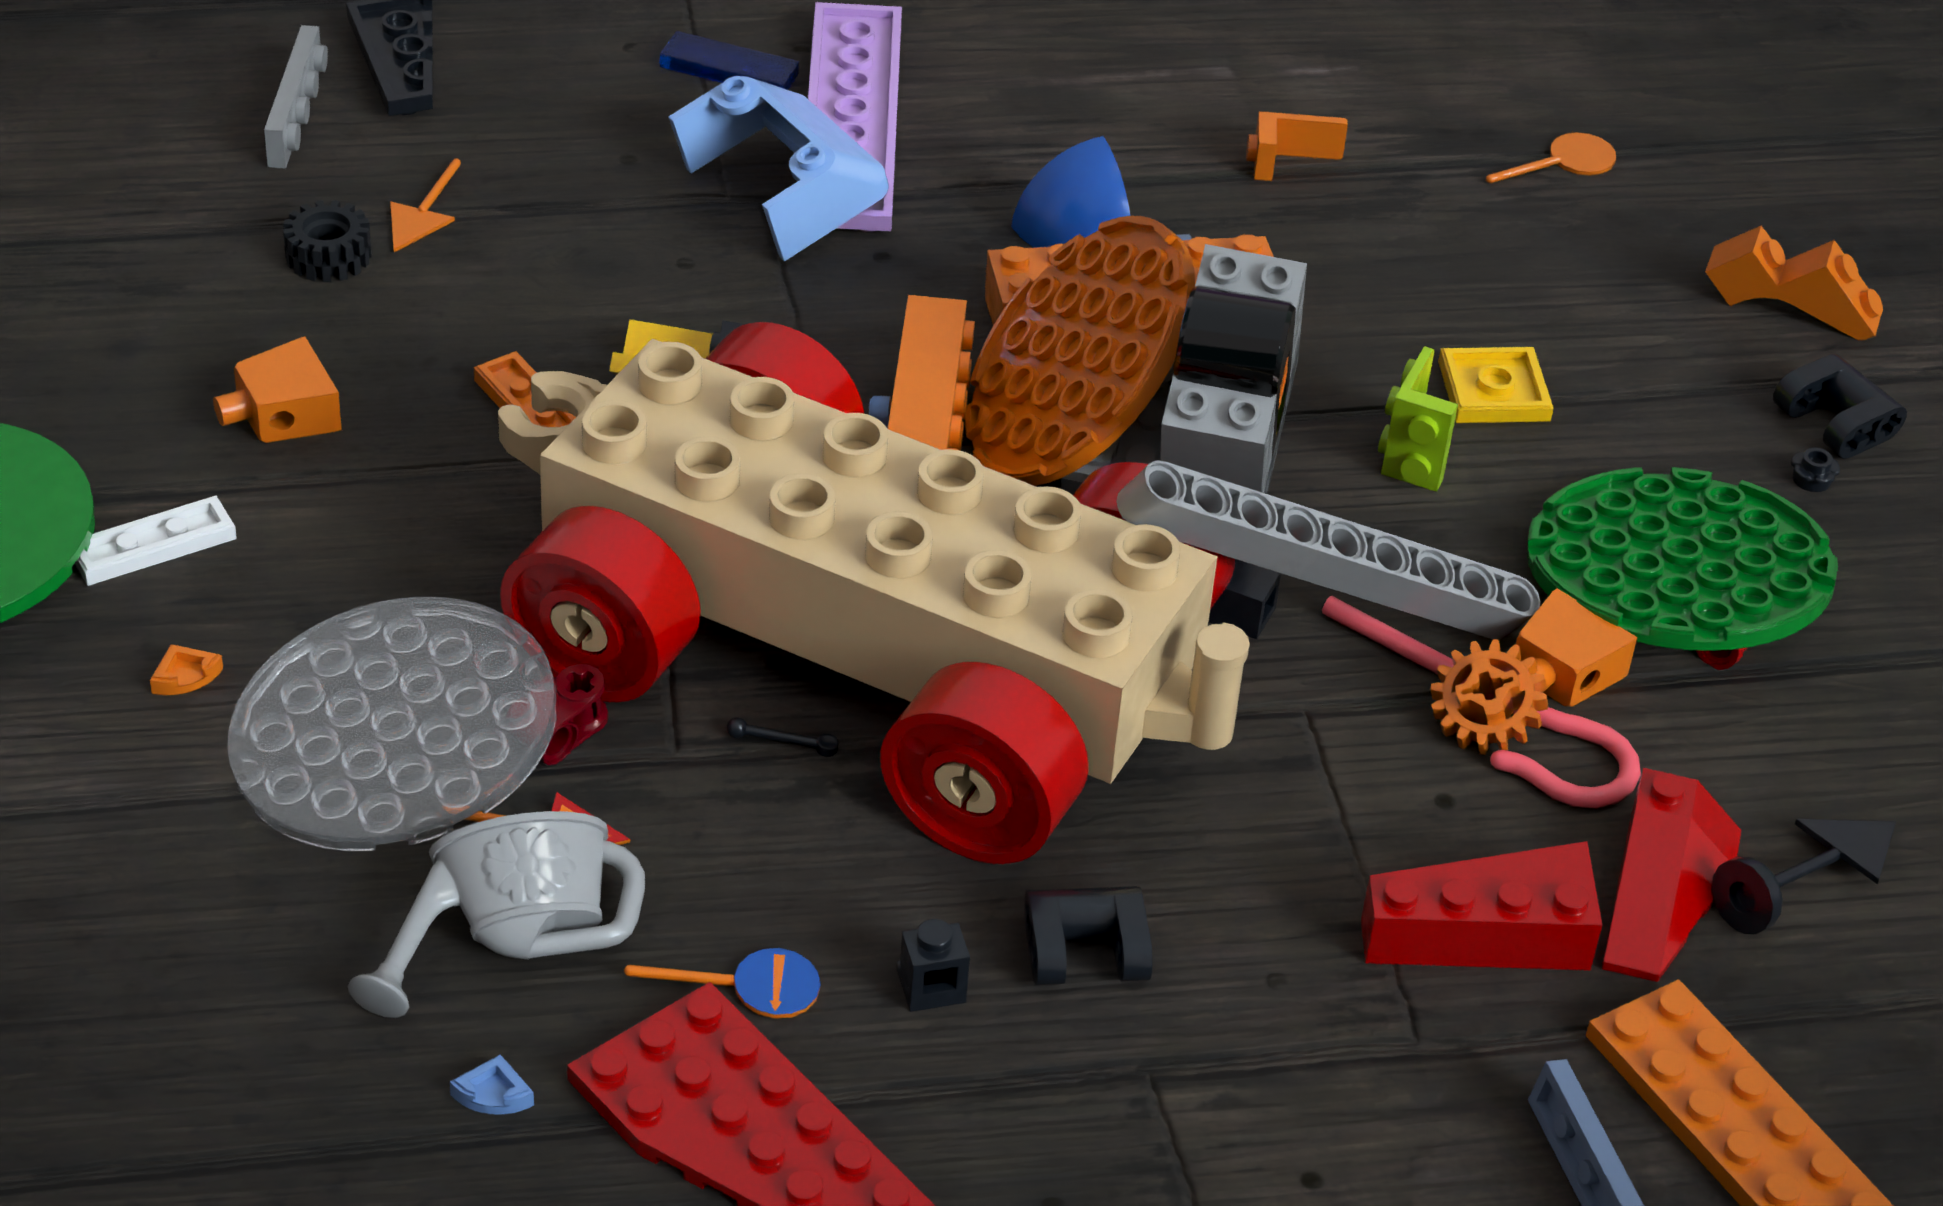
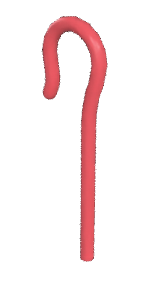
M1330 596L1323 605L1322 614L1437 675L1439 665L1451 668L1454 666L1452 658L1334 596ZM1493 693L1484 695L1486 700L1494 699ZM1548 707V710L1537 711L1541 715V727L1600 745L1613 754L1619 764V773L1613 781L1596 787L1578 786L1562 780L1535 760L1517 752L1497 750L1490 757L1491 765L1495 769L1515 774L1525 779L1550 798L1573 807L1596 809L1617 804L1634 791L1641 776L1639 756L1628 739L1609 726ZM1519 709L1514 710L1512 714L1514 715Z

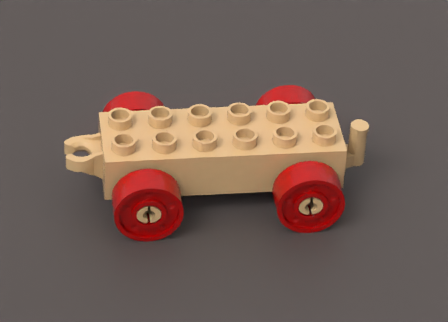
M753 322L737 327L706 358H702L689 345L679 342H660L652 338L608 385L601 384L598 380L564 371L535 373L531 377L532 408L539 413L562 411L573 414L576 418L569 425L562 427L535 425L530 421L522 408L516 405H505L498 410L499 441L508 454L522 461L540 475L542 532L509 566L503 576L500 592L501 605L507 624L518 644L531 660L553 679L563 669L571 665L587 664L598 668L603 674L605 689L601 695L602 701L625 702L636 699L650 689L693 639L698 630L701 615L903 698L911 703L887 732L880 753L882 774L890 794L907 818L936 843L958 855L991 864L1020 862L1036 854L1083 790L1087 776L1090 775L1111 784L1143 738L1187 742L1206 750L1223 748L1232 740L1243 667L1248 656L1250 643L1245 632L1237 626L1224 622L1223 624L1208 626L1211 608L1230 583L1235 568V559L1180 542L1171 532L1164 528L1147 524L1135 525L1127 522L1122 517L1116 502L1118 493L1148 464L1119 462L1103 466L1091 473L1073 495L1056 487H1036L982 466L976 457L967 452L953 449L940 450L887 429L879 419L864 414L862 400L852 378L842 364L825 347L798 330L770 322Z

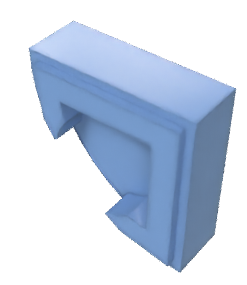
M501 1055L450 1081V1095L463 1106L477 1112L496 1115L510 1114L534 1106L533 1091Z

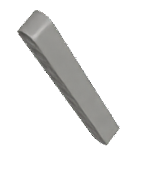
M1157 460L1149 463L1117 496L1116 502L1120 514L1127 522L1132 524L1158 526L1171 532L1180 542L1490 639L1501 640L1528 621L1540 607L1541 601L1537 590L1527 579L1519 575L1166 461Z

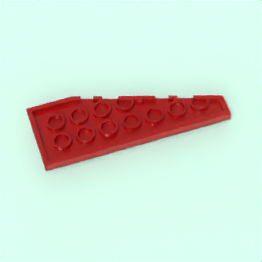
M711 982L567 1064V1080L638 1155L654 1164H657L660 1160L667 1162L684 1172V1180L701 1189L709 1185L737 1200V1206H935Z

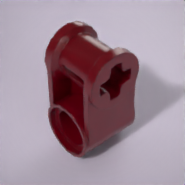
M587 664L571 665L563 669L557 677L533 695L522 699L513 708L506 721L505 730L507 735L548 765H556L563 761L573 749L593 734L601 731L607 724L608 710L606 704L601 700V695L605 689L603 674L598 668Z

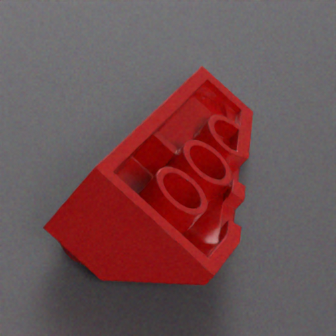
M1643 767L1630 817L1602 964L1603 970L1658 982L1687 942L1688 935L1701 917L1704 918L1711 908L1713 902L1712 880L1718 866L1737 857L1741 829L1698 780Z

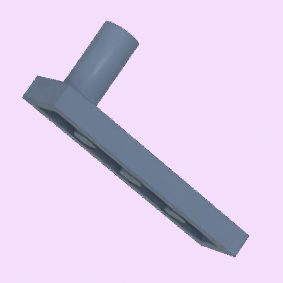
M1567 1059L1546 1061L1528 1098V1102L1581 1205L1644 1206Z

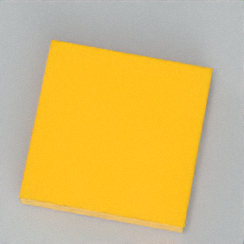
M1534 347L1440 349L1438 363L1450 402L1458 404L1455 418L1456 423L1551 421L1554 408Z

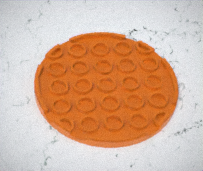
M1144 216L1118 217L1100 223L1098 231L1085 238L1080 234L1076 235L1049 256L1051 265L1035 281L1028 277L1007 303L983 344L970 380V384L975 387L972 403L966 407V437L972 441L974 447L973 456L980 461L982 466L1034 486L1058 480L1077 471L1104 452L1133 424L1149 404L1175 361L1186 304L1191 290L1193 289L1194 293L1195 272L1188 248L1174 232L1155 219Z

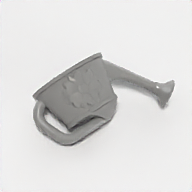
M567 811L521 813L497 817L459 828L432 844L429 855L433 866L385 961L373 973L353 977L347 986L349 994L360 1006L376 1015L389 1018H398L405 1015L409 1009L407 995L402 990L403 972L436 916L453 906L461 907L471 926L470 932L474 941L484 945L496 954L506 957L531 959L604 949L618 945L632 934L638 922L645 893V872L638 858L627 848L606 841L608 839V828L603 820L584 813ZM603 863H606L620 872L623 878V886L614 920L609 924L598 926L603 920L600 897Z

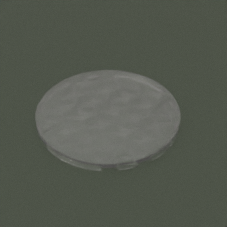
M409 597L376 602L351 609L316 624L285 644L262 665L244 688L232 714L228 731L229 762L240 793L244 795L254 808L258 817L273 829L290 838L322 848L343 851H374L377 844H388L408 840L409 845H413L455 831L454 824L480 810L484 814L491 811L508 798L527 779L541 760L552 738L557 721L555 710L557 689L549 661L536 639L522 625L497 610L474 602L444 597Z

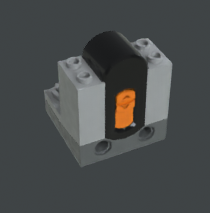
M1205 244L1196 284L1191 290L1186 304L1175 361L1167 376L1133 424L1099 456L1077 471L1061 478V489L1073 495L1091 473L1109 464L1119 462L1149 464L1159 460L1268 494L1298 363L1307 263Z

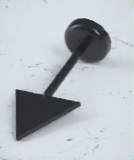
M1796 819V826L1829 850L1775 875L1765 864L1751 857H1735L1719 865L1713 875L1711 889L1714 903L1721 917L1733 929L1743 934L1756 935L1772 927L1781 915L1783 898L1780 887L1840 859L1846 861L1878 885L1896 821Z

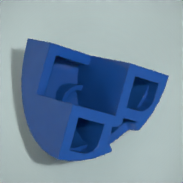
M1104 136L1081 142L1056 156L1032 178L1023 191L1015 208L1011 227L1022 240L1033 248L1065 244L1079 234L1085 238L1098 231L1099 224L1118 217L1130 216L1123 179L1113 152Z

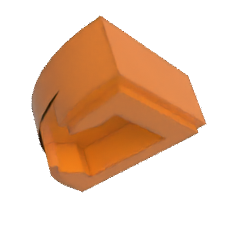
M171 644L150 679L152 694L178 695L202 688L213 681L223 670L222 655Z

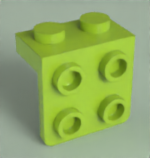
M1424 346L1417 360L1410 358L1407 361L1401 378V388L1393 386L1385 406V414L1391 416L1390 425L1387 424L1382 432L1378 452L1384 454L1382 475L1437 492L1444 478L1458 404L1426 394L1434 349Z

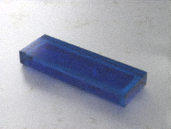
M680 31L675 32L660 53V67L721 83L733 76H746L788 90L799 74V61Z

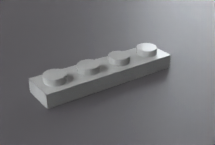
M301 25L264 128L268 167L286 169L291 152L299 150L301 141L300 126L301 124H307L309 121L310 98L317 97L319 72H325L327 68L328 50L326 45H320L318 26Z

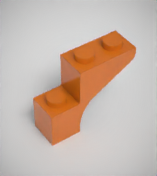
M1761 225L1714 246L1705 273L1729 306L1755 298L1778 299L1799 308L1856 340H1866L1876 336L1883 312L1882 301L1877 292L1869 289L1858 274V268L1854 259L1849 254H1844L1835 240L1786 260L1779 242L1771 239Z

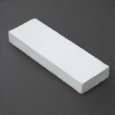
M212 496L92 534L88 551L83 550L75 565L87 586L235 540L237 539L236 528L217 496Z

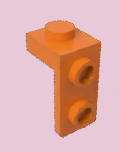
M1259 111L1256 134H1248L1246 161L1254 162V180L1272 181L1276 155L1342 159L1348 129L1347 119Z

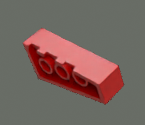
M1588 842L1369 875L1361 916L1365 963L1591 971L1602 929V920Z

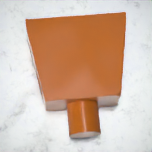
M306 337L295 339L238 362L234 367L236 391L213 398L215 413L221 426L248 420L259 441L265 443L342 430L339 392Z
M1556 588L1522 628L1517 637L1516 645L1520 646L1521 661L1532 656L1536 659L1538 669L1536 674H1544L1547 689L1542 693L1547 694V696L1563 706L1573 707L1628 675L1637 637L1622 627L1611 624L1579 604L1576 599Z

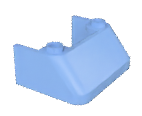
M733 76L668 116L686 169L690 173L695 172L764 127L794 152L789 161V168L797 182L762 204L778 255L783 261L788 260L881 200L888 191L889 184L884 167L812 102L799 93L750 77Z

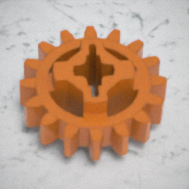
M1493 639L1489 650L1485 651L1481 650L1480 645L1476 641L1471 642V654L1464 656L1457 650L1452 651L1451 655L1454 666L1451 668L1439 665L1437 672L1441 682L1431 684L1430 688L1432 698L1436 700V702L1431 704L1434 718L1442 720L1440 724L1444 736L1447 737L1458 732L1457 741L1459 748L1465 749L1471 741H1475L1478 743L1480 754L1483 755L1488 751L1490 743H1497L1500 750H1508V739L1514 737L1522 744L1528 742L1525 727L1529 726L1540 729L1542 721L1541 715L1537 711L1548 710L1547 694L1542 693L1547 689L1544 674H1536L1538 671L1536 659L1532 656L1521 661L1520 646L1516 644L1507 653L1501 652L1498 639ZM1493 693L1494 699L1486 700L1484 695ZM1519 709L1512 717H1510L1514 710Z

